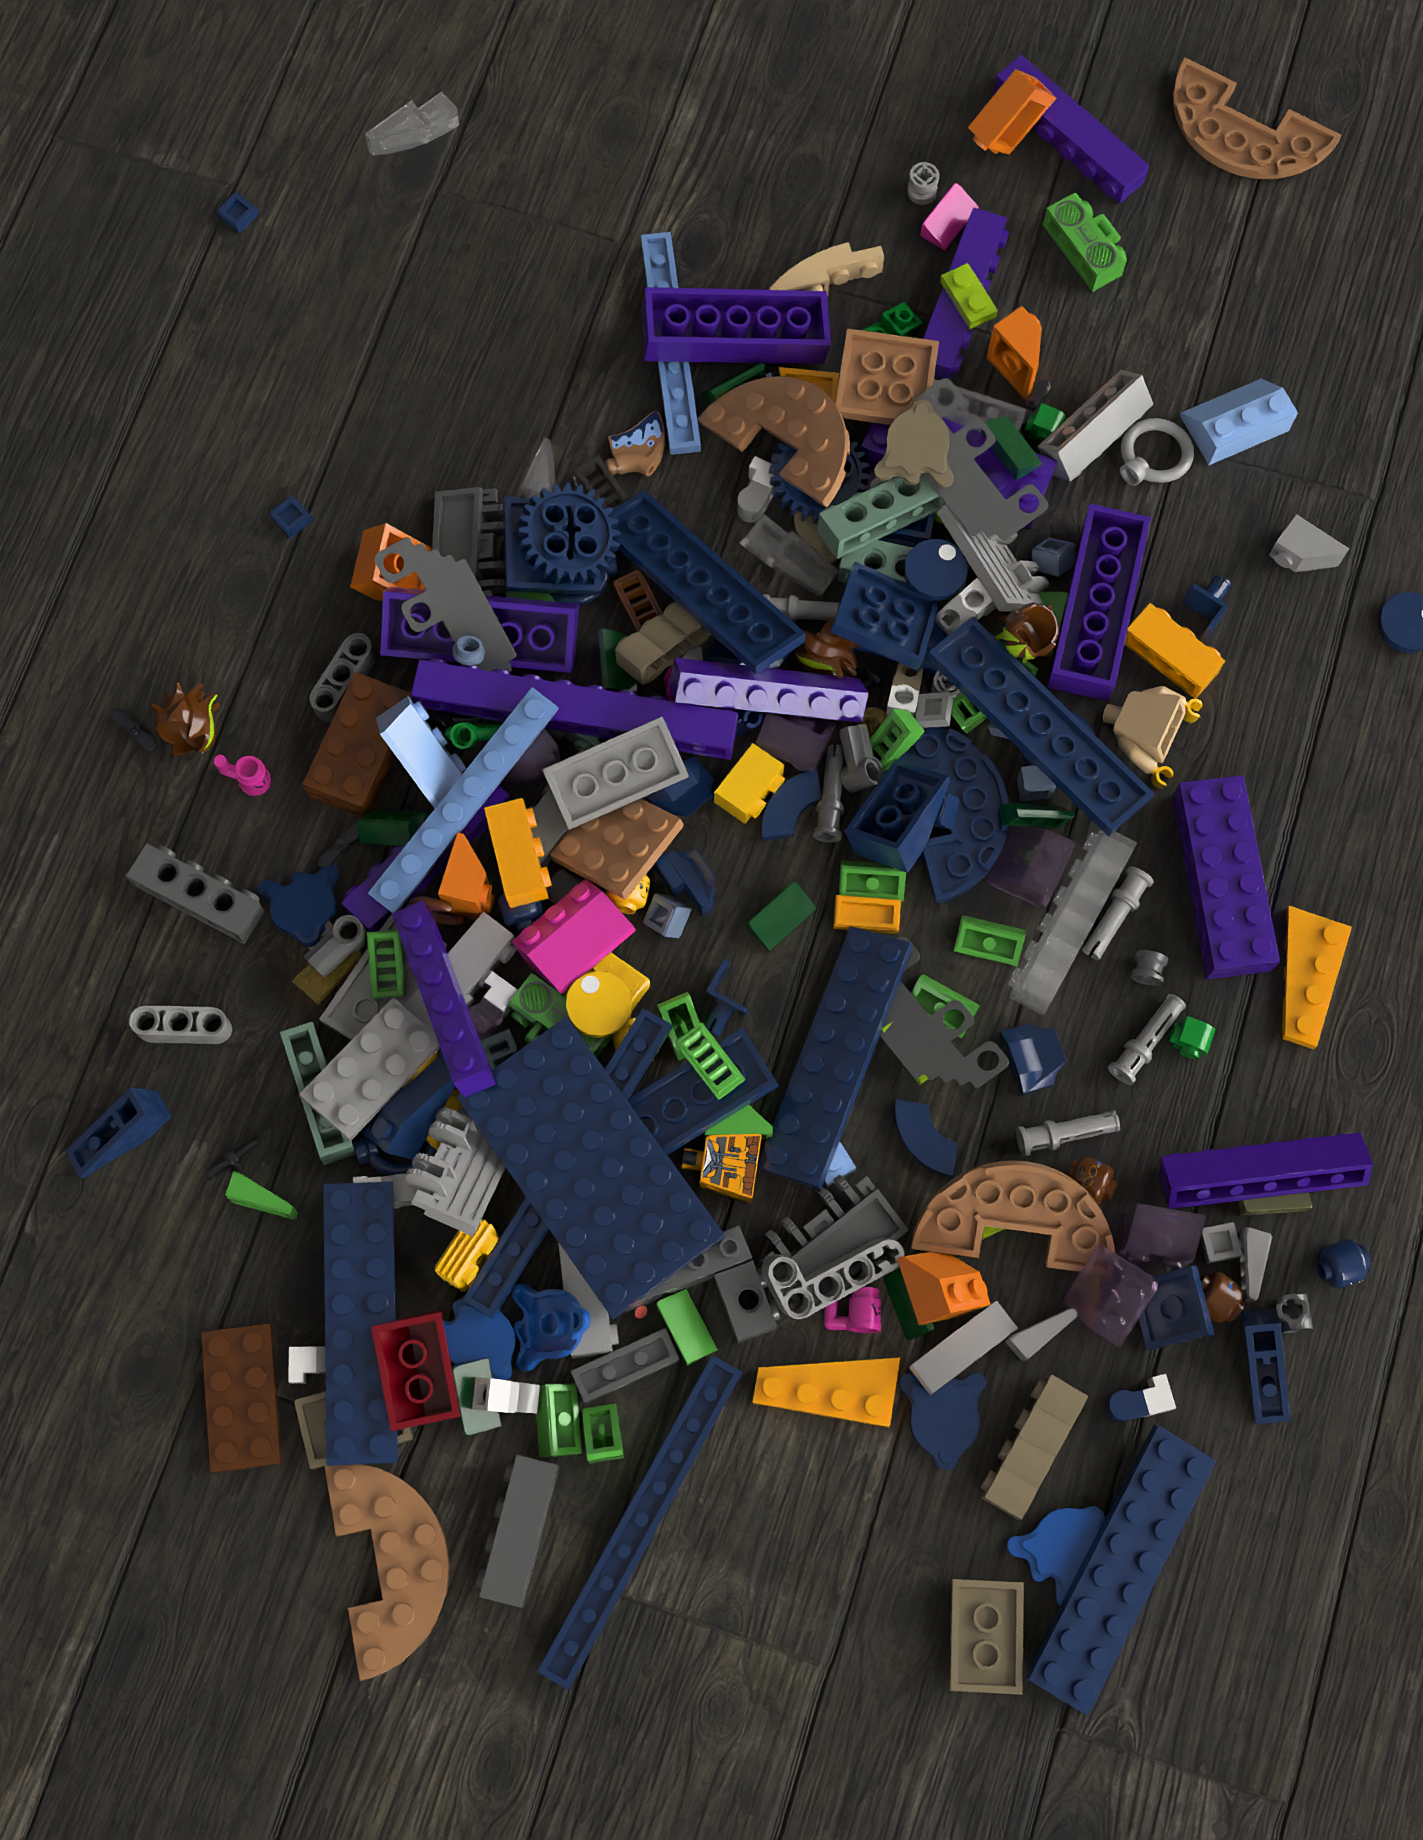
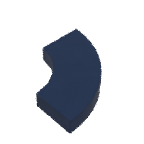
M817 769L792 777L773 794L763 816L762 841L794 837L795 824L800 814L808 807L816 805L822 800Z
M896 1099L894 1108L896 1128L901 1141H903L908 1151L925 1168L939 1175L952 1178L957 1143L945 1139L935 1130L930 1119L929 1105Z

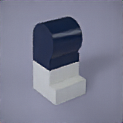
M1166 1374L1148 1379V1389L1136 1392L1119 1390L1111 1394L1105 1403V1411L1108 1417L1115 1422L1121 1423L1175 1409L1176 1406Z

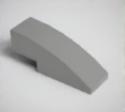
M995 1301L909 1368L929 1395H932L1018 1328L998 1301Z

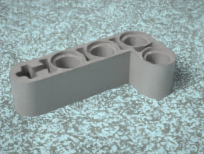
M879 1237L804 1277L794 1260L775 1254L765 1259L762 1265V1274L781 1312L794 1319H803L899 1267L897 1259L904 1256V1250L897 1241ZM883 1247L891 1250L887 1253L888 1260L875 1259L884 1253ZM868 1257L874 1258L875 1260L871 1262ZM858 1260L862 1265V1272L860 1276L852 1279L849 1275V1267L854 1261ZM784 1262L787 1266V1274L783 1279L776 1280L773 1276V1268L777 1263ZM824 1277H830L832 1289L829 1293L822 1295L819 1292V1283ZM795 1293H800L803 1299L802 1305L798 1310L791 1311L788 1305L789 1298Z

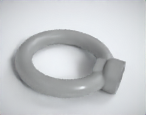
M1160 418L1144 419L1133 424L1126 431L1121 442V454L1125 462L1120 468L1121 476L1132 486H1137L1143 480L1165 483L1180 478L1189 470L1194 458V447L1189 435L1177 424ZM1153 430L1171 435L1181 447L1182 456L1179 463L1167 470L1150 469L1148 463L1143 458L1136 457L1134 454L1133 445L1136 438L1144 432Z

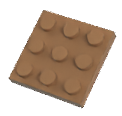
M847 329L835 404L842 413L843 418L891 425L899 415L912 407L916 397L933 386L939 341Z
M638 799L568 830L549 855L553 862L626 900L683 828L684 824L681 818L643 799Z

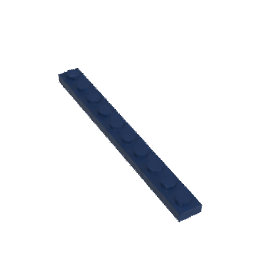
M642 1008L605 1068L627 1101L673 1028L672 1024ZM527 1197L522 1202L462 1299L493 1319L549 1230Z
M713 1355L711 1356L538 1669V1673L565 1689H570L742 1375V1371Z

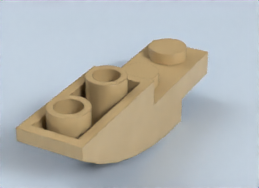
M849 242L828 248L804 259L789 269L769 290L826 291L828 296L829 285L831 284L841 285L848 280L861 277L870 278L878 273H882L884 261L882 248L877 246L852 252Z

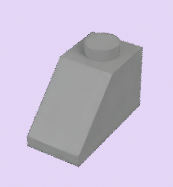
M1296 514L1276 541L1269 556L1274 558L1280 566L1289 568L1294 572L1338 567L1349 548Z

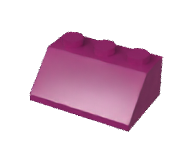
M585 879L573 887L565 897L551 906L546 913L532 925L525 928L511 942L527 965L557 992L562 994L577 979L586 974L636 930L604 892Z

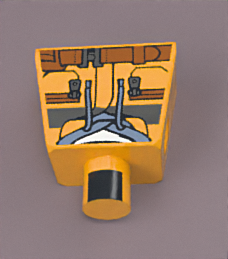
M761 1134L707 1135L704 1151L684 1149L682 1168L701 1171V1188L746 1203H752Z

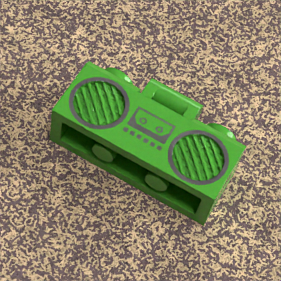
M1073 193L1047 207L1043 226L1093 292L1122 276L1127 261L1126 254L1120 245L1115 246V243L1120 240L1121 236L1106 216L1100 214L1092 219L1093 211L1090 204L1086 200L1082 201L1077 193Z
M533 973L529 975L508 1003L509 1011L512 1013L510 1018L524 1029L528 1025L532 1028L525 1037V1042L529 1044L540 1036L541 1031H547L564 1017L569 1019L566 1009L567 998ZM577 1031L596 1058L612 1039V1035L605 1038H594Z

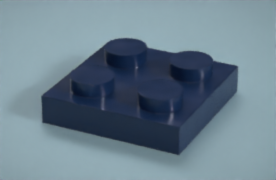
M1197 1266L1185 1267L1130 1283L1146 1350H1155L1214 1334Z

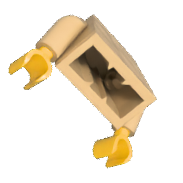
M1159 686L1143 690L1142 692L1133 691L1129 693L1123 707L1108 704L1103 713V721L1114 725L1113 731L1117 738L1118 746L1126 756L1146 774H1152L1151 782L1155 787L1164 788L1167 784L1160 779L1159 773L1164 774L1170 779L1173 777V770L1167 766L1159 768L1157 764L1158 762H1164L1182 720L1193 723L1200 717L1198 713L1192 712L1191 709L1199 711L1202 708V702L1199 699H1191L1187 702L1186 697L1165 686Z

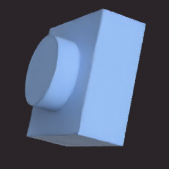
M840 1141L824 1181L827 1187L835 1183L833 1179L839 1174L845 1177L856 1170V1166Z

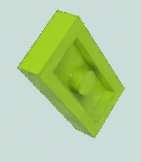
M968 263L941 275V284L969 329L996 318L998 310Z

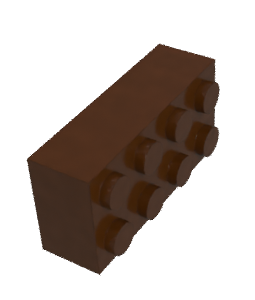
M357 672L354 673L302 784L309 798L359 817L371 812L396 758V755L380 735L376 717L407 696L413 702L412 693Z

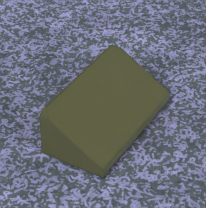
M1309 1192L1240 1200V1216L1307 1212L1312 1209V1201Z

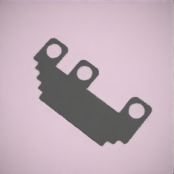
M944 378L916 397L915 402L918 400L929 401L934 412L942 418L962 403L963 396L951 380ZM942 387L951 389L954 394L953 402L944 407L937 405L934 401V393ZM974 419L955 434L948 428L949 450L946 461L954 476V481L949 487L943 488L938 486L929 474L923 473L972 536L983 532L988 538L996 534L1002 541H1005L1048 509L1047 500L1034 485H1026L1006 500L975 462L974 458L991 447L996 440L995 435L981 419ZM972 428H980L986 433V441L980 447H972L966 441V435ZM1024 494L1035 495L1039 500L1038 509L1032 513L1023 512L1018 505L1021 496Z
M408 537L381 550L375 555V563L387 582L394 583L415 571L422 581L426 591L405 601L401 607L413 631L421 632L443 620L455 643L463 636H474L482 642L485 649L484 659L479 664L474 665L479 670L492 672L493 669H502L508 672L512 671L509 661L515 658L517 654L466 559L456 562L450 554L442 557L437 549L427 551L423 543L415 546ZM390 553H397L404 560V567L397 574L389 573L384 568V558ZM422 602L429 606L431 616L428 621L418 623L412 619L410 610L415 603Z
M898 937V938H896V939H900V940H903V941L910 942L906 937ZM914 946L905 970L920 959V953ZM900 981L883 1027L891 1022L892 1024L885 1033L882 1030L880 1036L915 1079L923 1074L929 1080L939 1076L946 1083L956 1079L960 1085L971 1082L975 1088H979L1007 1068L1009 1065L1007 1056L992 1041L985 1042L966 1057H963L951 1041L974 1024L973 1016L960 1001H951L929 1016ZM956 1009L963 1013L965 1020L961 1027L950 1029L944 1025L943 1017L949 1010ZM988 1050L995 1052L999 1057L998 1066L990 1071L981 1069L977 1063L978 1056Z

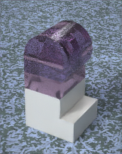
M493 971L484 981L486 989L489 991L478 1005L471 1006L468 1009L479 1039L489 1037L510 1012L508 1008L509 1001L518 991Z

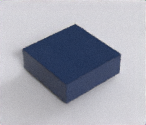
M237 192L215 211L217 217L238 234L259 215L258 209Z
M293 495L268 513L270 519L289 539L314 521L312 515Z

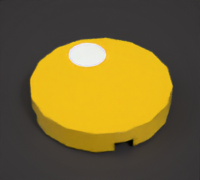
M595 971L584 974L573 983L568 991L566 1000L568 1017L576 1030L588 1037H609V1035L622 1030L631 1018L633 1001L630 989L621 978L612 973Z

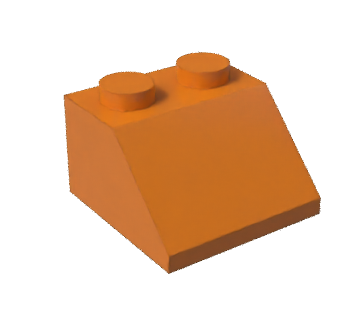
M1021 306L993 326L986 358L1026 400L1031 395L1039 365L1042 327L1037 317L1032 313H1028Z
M387 523L364 530L350 587L378 601H383V591L389 587L426 590L416 571L394 583H389L384 579L375 563V555L378 552L406 537L410 538L415 546L422 542ZM424 544L427 551L432 550L431 547ZM390 553L384 558V568L389 573L397 574L402 571L404 560L399 554Z
M457 832L438 895L440 900L450 903L453 907L450 912L446 913L477 920L483 912L490 914L495 895L491 894L492 885L489 884L487 874L464 834Z
M926 1252L903 1256L897 1259L919 1325L961 1317L991 1305L987 1295V1287L982 1280L980 1272L951 1254Z

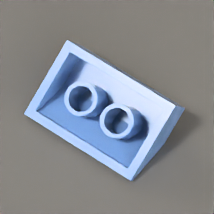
M1259 379L1181 412L1180 417L1208 465H1211L1288 432L1298 412L1282 387Z
M407 696L376 717V721L382 738L435 809L462 776V771L466 769V766L456 753L450 755L444 745L448 742L439 728L436 727L432 730L428 725L426 719L429 718V715L421 703L418 701L413 704Z

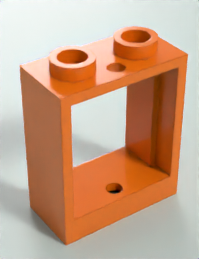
M1015 69L969 125L968 128L975 134L973 137L974 142L984 150L989 148L995 154L1002 152L1010 155L1054 102L1056 97L1037 78Z

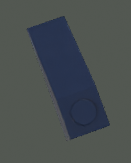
M439 1056L382 1108L367 1136L385 1153L413 1160L429 1134L431 1124L437 1120L436 1114L438 1110L444 1108L456 1087L452 1082L443 1057Z
M130 1087L65 1152L79 1178H85L151 1138L172 1116L158 1091Z
M1276 1308L1241 1311L1255 1424L1289 1422L1291 1419L1281 1323Z

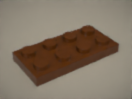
M262 1324L201 1332L210 1472L217 1473L282 1464L273 1325Z

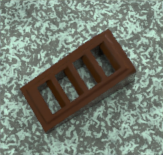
M640 569L612 583L613 593L635 632H639L642 627L641 624L647 620L663 614ZM643 596L645 598L632 605L630 604V601ZM650 607V611L638 617L635 613Z

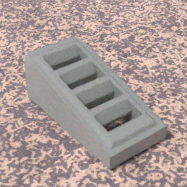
M1249 1227L1242 1229L1239 1234V1243L1242 1251V1256L1240 1257L1241 1288L1244 1293L1243 1300L1246 1304H1251L1259 1297L1272 1240L1270 1233Z
M1074 1308L1067 1309L1013 1334L1005 1342L1022 1362H1026L1074 1320L1078 1313Z

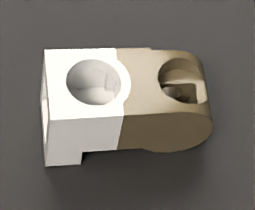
M898 662L885 719L893 709L908 710L915 717L923 667L916 670Z

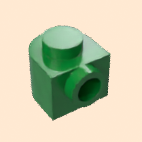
M1042 403L1037 414L1031 412L1025 430L1030 431L1028 437L1034 439L1040 445L1068 418L1060 410Z
M1187 1016L1179 1024H1174L1168 1041L1173 1043L1172 1047L1180 1049L1179 1053L1181 1055L1197 1060L1200 1056H1207L1215 1028L1205 1022Z

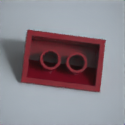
M437 1309L408 1315L371 1326L390 1430L396 1431L461 1417L442 1310Z

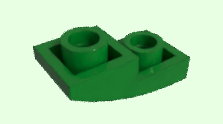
M903 302L882 313L879 322L862 331L910 337L922 327L923 323L907 304Z

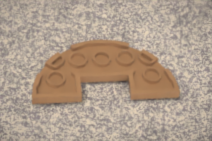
M1184 58L1173 90V108L1176 121L1189 144L1203 158L1215 166L1243 177L1255 179L1284 178L1302 173L1314 167L1325 159L1338 144L1342 136L1341 134L1290 109L1275 131L1225 106L1234 92L1237 83Z
M781 376L753 380L721 396L709 405L697 419L702 426L742 452L761 428L797 450L779 474L785 481L826 508L834 499L845 477L844 466L846 456L850 454V440L843 415L824 391L807 381Z
M1027 1161L988 1163L970 1169L949 1181L930 1199L923 1209L914 1228L910 1244L911 1249L979 1258L984 1226L1050 1235L1045 1259L1046 1267L1114 1276L1115 1248L1107 1220L1094 1198L1079 1183L1066 1174L1051 1167Z
M325 1465L336 1536L371 1530L383 1600L348 1608L359 1679L363 1681L383 1674L401 1664L425 1641L438 1620L448 1590L450 1564L448 1547L435 1513L421 1495L408 1483L391 1473L367 1465Z

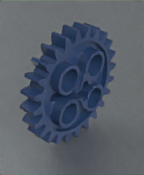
M857 441L850 444V454L846 456L844 470L847 474L840 486L842 490H838L829 506H836L849 500L854 494L864 493L868 489L865 484H868L870 475L865 473L868 471L869 463L862 462L865 452L855 453L858 445ZM779 443L776 449L777 453H773L771 458L773 465H770L769 474L775 475L770 478L769 482L770 485L776 487L773 497L783 496L780 507L792 506L791 516L799 511L802 513L801 521L804 522L807 516L810 515L812 516L813 523L817 524L819 513L826 507L781 477L779 473L797 450L786 443L785 445Z
M567 482L561 491L555 483L552 486L551 494L546 488H542L539 494L540 498L533 494L529 501L531 505L525 504L522 510L525 515L520 516L518 524L523 527L519 528L517 536L525 538L520 542L519 549H529L524 559L525 561L535 559L536 562L532 569L535 571L543 567L545 569L543 578H547L553 573L555 574V583H559L563 576L566 577L568 585L573 583L575 577L578 578L581 584H584L587 574L594 580L599 574L598 570L604 573L608 568L607 562H613L615 558L613 552H616L620 546L614 540H617L621 534V531L614 530L613 528L616 527L619 520L615 518L609 519L613 508L603 509L602 505L605 498L602 497L595 501L593 499L595 490L592 489L586 495L583 494V486L581 484L577 487L576 491H572L570 483ZM565 508H569L571 513L569 521V534L570 536H574L570 542V553L572 560H569L567 558L569 534L568 532L564 531L568 524L567 511ZM546 514H554L558 517L559 522L549 521ZM577 515H585L589 518L590 523H582L577 518ZM547 544L557 545L561 552H551ZM578 545L588 546L592 554L581 552Z

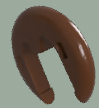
M417 896L409 899L407 902V907L423 901L434 916L437 926L454 928L463 923V918L460 916L432 912L433 910L450 912L452 910V905L443 900L427 896Z

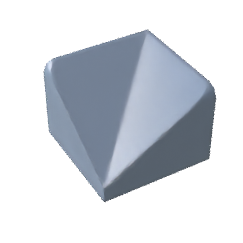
M1049 537L1032 549V562H1036L1039 566L1038 572L1059 577L1074 566L1075 544Z
M1036 765L1021 767L1017 776L1020 801L1052 798L1056 785Z
M655 893L643 923L664 937L679 938L692 909L672 896Z

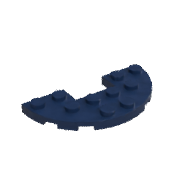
M941 727L923 728L924 733L898 760L948 775L950 782L946 793L958 797L960 800L953 829H948L949 835L928 839L926 847L922 852L936 905L959 897L972 889L994 866L1002 851L1009 827L1002 825L1000 803H1009L1006 788L997 768L988 756H985L972 744V740L951 728L947 730ZM892 733V737L897 740V737Z

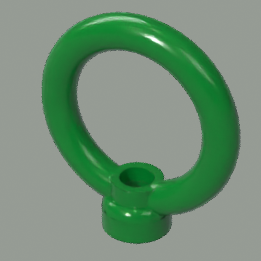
M462 722L448 727L444 731V736L447 740L452 741L457 748L466 749L474 746L478 741H489L503 723L472 725L468 722Z

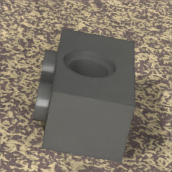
M750 1261L714 1275V1281L737 1344L776 1330L777 1324L775 1321L780 1319V1315L774 1299L768 1301L763 1288L768 1286L762 1274V1267L756 1269L754 1262ZM744 1293H752L757 1297L758 1305L754 1309L746 1310L740 1306L739 1297Z

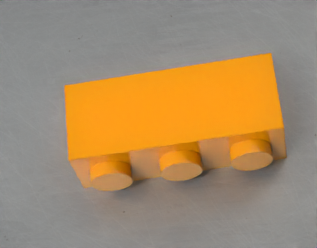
M1151 603L1127 629L1124 644L1194 699L1216 677L1225 662L1215 648L1204 645L1190 629L1181 627L1171 619L1164 609L1156 608Z
M523 798L485 807L504 893L510 908L549 899L546 887L552 886L548 868H541L539 857L544 856L540 837H533L531 828L537 827L533 808L526 809Z

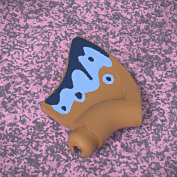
M652 412L626 432L608 436L613 455L612 459L605 461L608 475L613 476L616 473L622 475L630 472H639L646 476L653 474L662 459L665 447V431L659 412Z

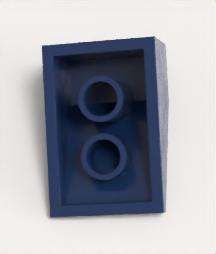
M895 759L845 829L846 836L854 853L908 873L926 847L950 782L949 776Z

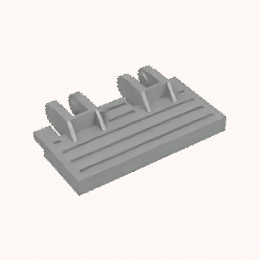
M944 505L937 512L999 611L1018 610L1020 606L1032 602L1040 606L1044 605L1038 593L1048 586V580L1044 576H1033L1039 571L1037 563L1034 561L1017 562L1007 544H1010L1017 538V532L1005 541H1002L996 534L988 538L983 532L972 536L948 505Z
M447 1107L440 1108L436 1114L437 1122L435 1121V1123L431 1124L428 1132L430 1133L429 1136L441 1143L435 1156H428L424 1153L416 1154L412 1161L413 1168L409 1169L405 1174V1180L408 1185L417 1189L411 1204L424 1209V1215L474 1236L505 1170V1166L465 1109L459 1107L455 1111Z

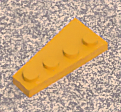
M1288 906L1286 909L1287 934L1285 935L1286 966L1284 967L1285 996L1283 997L1282 1039L1314 1050L1318 1045L1352 927Z
M900 1358L759 1367L753 1403L889 1428Z

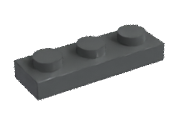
M664 1328L572 1370L571 1373L584 1403L587 1404L680 1360L667 1330Z

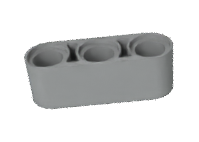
M140 1006L131 1013L129 1018L131 1029L143 1041L150 1043L219 1044L228 1040L232 1033V1024L221 1010L214 1007ZM155 1018L151 1029L141 1030L144 1020ZM188 1019L185 1029L174 1031L177 1021ZM221 1020L222 1023L218 1030L215 1032L207 1031L208 1024L211 1021Z

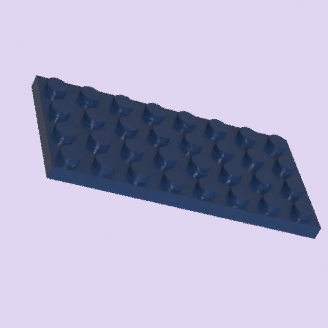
M564 1017L494 1068L491 1072L496 1083L495 1085L466 1098L461 1093L456 1096L612 1319H615L725 1237L723 1231L567 1017Z

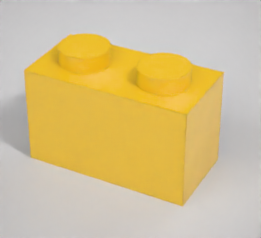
M752 743L714 792V803L746 824L751 816L756 818L762 812L766 805L764 799L770 792L774 794L785 780L783 777L784 764Z

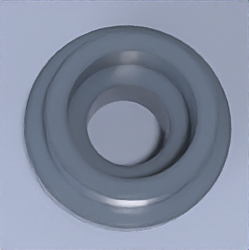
M463 636L454 644L452 655L461 664L476 665L483 661L485 649L478 638Z

